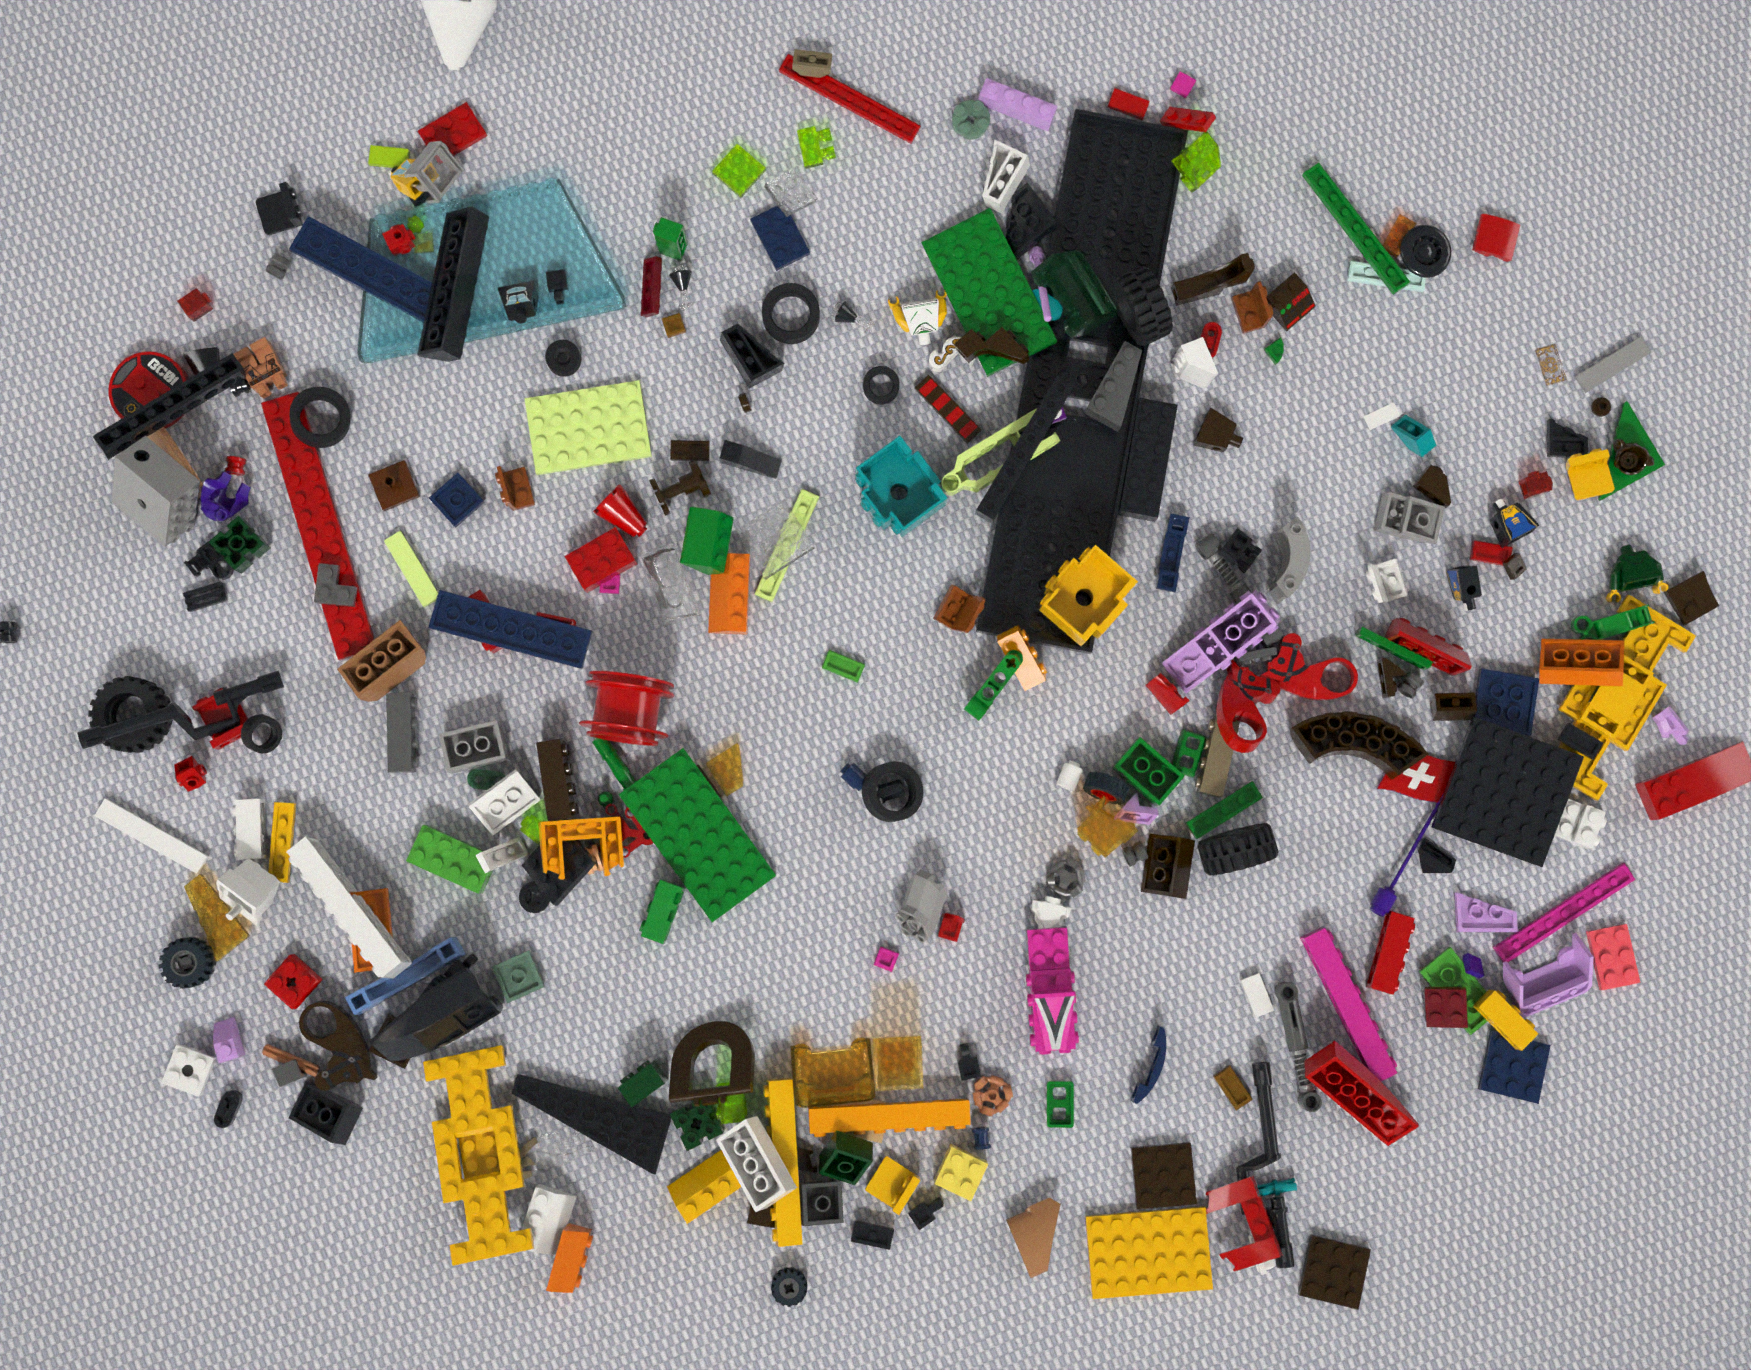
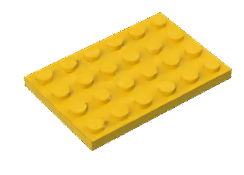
M1205 1206L1085 1216L1092 1299L1213 1289Z

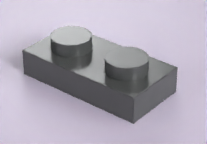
M1276 647L1247 652L1239 659L1235 656V663L1241 662V665L1251 664L1253 659L1260 658L1261 662L1272 660V655H1277Z

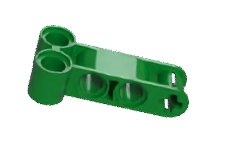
M1648 604L1595 621H1591L1587 616H1578L1571 621V629L1575 633L1581 634V637L1578 638L1580 640L1585 638L1601 640L1653 624L1655 621L1652 622ZM1580 619L1586 623L1584 630H1580L1577 627V621Z
M1017 650L1009 651L963 710L980 721L993 704L994 699L1022 664V654ZM1012 658L1015 659L1013 664L1010 662ZM997 672H1002L1006 679H999ZM986 687L992 688L994 694H988L986 692Z

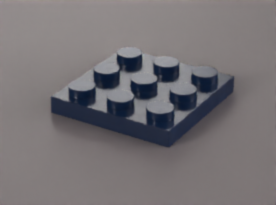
M1483 668L1479 669L1475 695L1477 712L1474 717L1523 735L1531 736L1539 678Z
M1490 1031L1478 1089L1539 1104L1551 1045L1531 1041L1520 1051L1516 1050L1499 1032Z

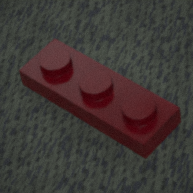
M658 256L644 259L641 299V316L643 317L659 314L662 258Z

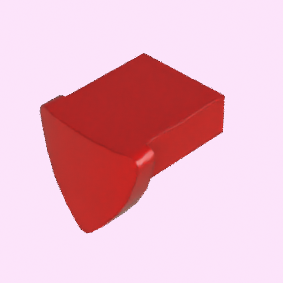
M942 913L941 917L943 919L938 937L957 942L962 923L965 922V919L954 914Z

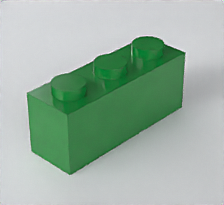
M661 217L659 223L656 222L653 228L659 253L682 261L688 245L684 226Z

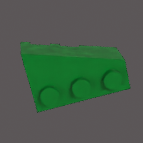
M666 880L657 882L653 892L655 896L653 901H650L646 911L648 912L647 919L642 921L639 929L642 932V937L665 944L686 889L685 887Z

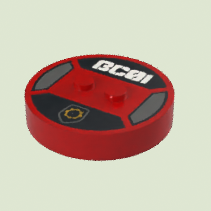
M139 352L124 359L114 370L109 382V400L116 414L122 419L188 380L189 377L185 370L170 357L158 352ZM184 415L167 424L166 426H164V428L166 429L168 427H171L172 425L177 423Z

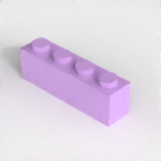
M986 78L979 95V101L983 102L985 107L1045 131H1049L1057 110V105Z

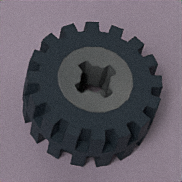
M785 1267L783 1270H779L772 1280V1296L782 1306L787 1305V1307H791L792 1305H798L799 1302L803 1301L807 1293L805 1275L799 1269H794V1267Z

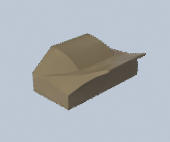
M794 49L792 69L801 76L821 78L830 74L832 53Z

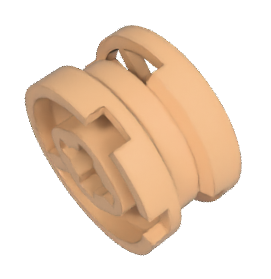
M598 844L592 845L591 848L585 847L597 862L588 874H594L597 870L599 872L603 871Z

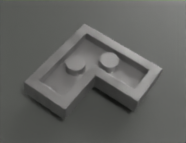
M319 563L314 602L355 607L357 587L338 585L339 565Z

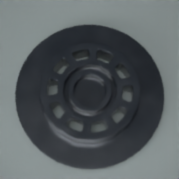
M1419 225L1410 229L1403 237L1400 254L1404 265L1410 272L1419 277L1430 278L1441 274L1447 268L1451 259V245L1447 236L1440 229L1431 225Z

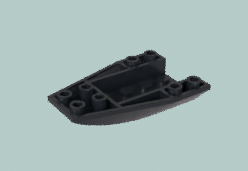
M464 968L428 990L370 1040V1044L389 1061L420 1056L457 1040L501 1013L503 1004L494 995L489 998L480 989L476 977L467 968Z

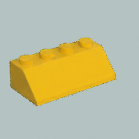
M719 1150L672 1182L667 1188L676 1208L688 1224L741 1188V1185L722 1150Z

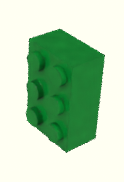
M1141 737L1137 738L1112 766L1115 772L1156 807L1162 804L1185 777L1184 774Z

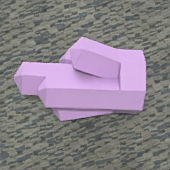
M1668 706L1652 717L1659 728L1662 738H1669L1672 734L1680 745L1687 744L1688 738L1686 735L1689 730L1671 706Z

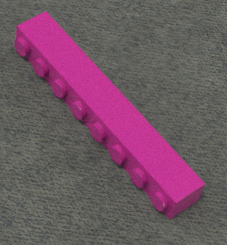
M1319 928L1300 937L1362 1064L1380 1081L1397 1074L1395 1069L1397 1064L1392 1056L1389 1057L1386 1051L1388 1046L1383 1038L1380 1039L1377 1033L1379 1028L1374 1020L1371 1021L1368 1015L1370 1013L1369 1007L1365 1002H1362L1359 996L1361 995L1360 989L1356 984H1353L1350 978L1352 973L1348 966H1344L1341 960L1343 955L1339 948H1335L1332 942L1334 937L1330 930Z

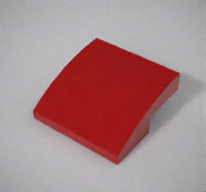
M1481 214L1472 250L1486 257L1492 255L1505 262L1512 261L1520 224L1501 217Z

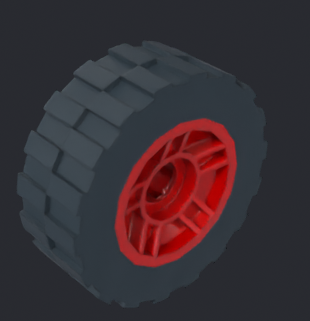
M1089 772L1083 789L1088 795L1100 801L1121 805L1125 802L1129 786L1122 780L1109 774Z

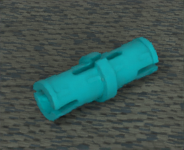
M1295 1178L1280 1181L1274 1179L1272 1182L1257 1185L1261 1197L1273 1194L1279 1196L1280 1193L1297 1191Z

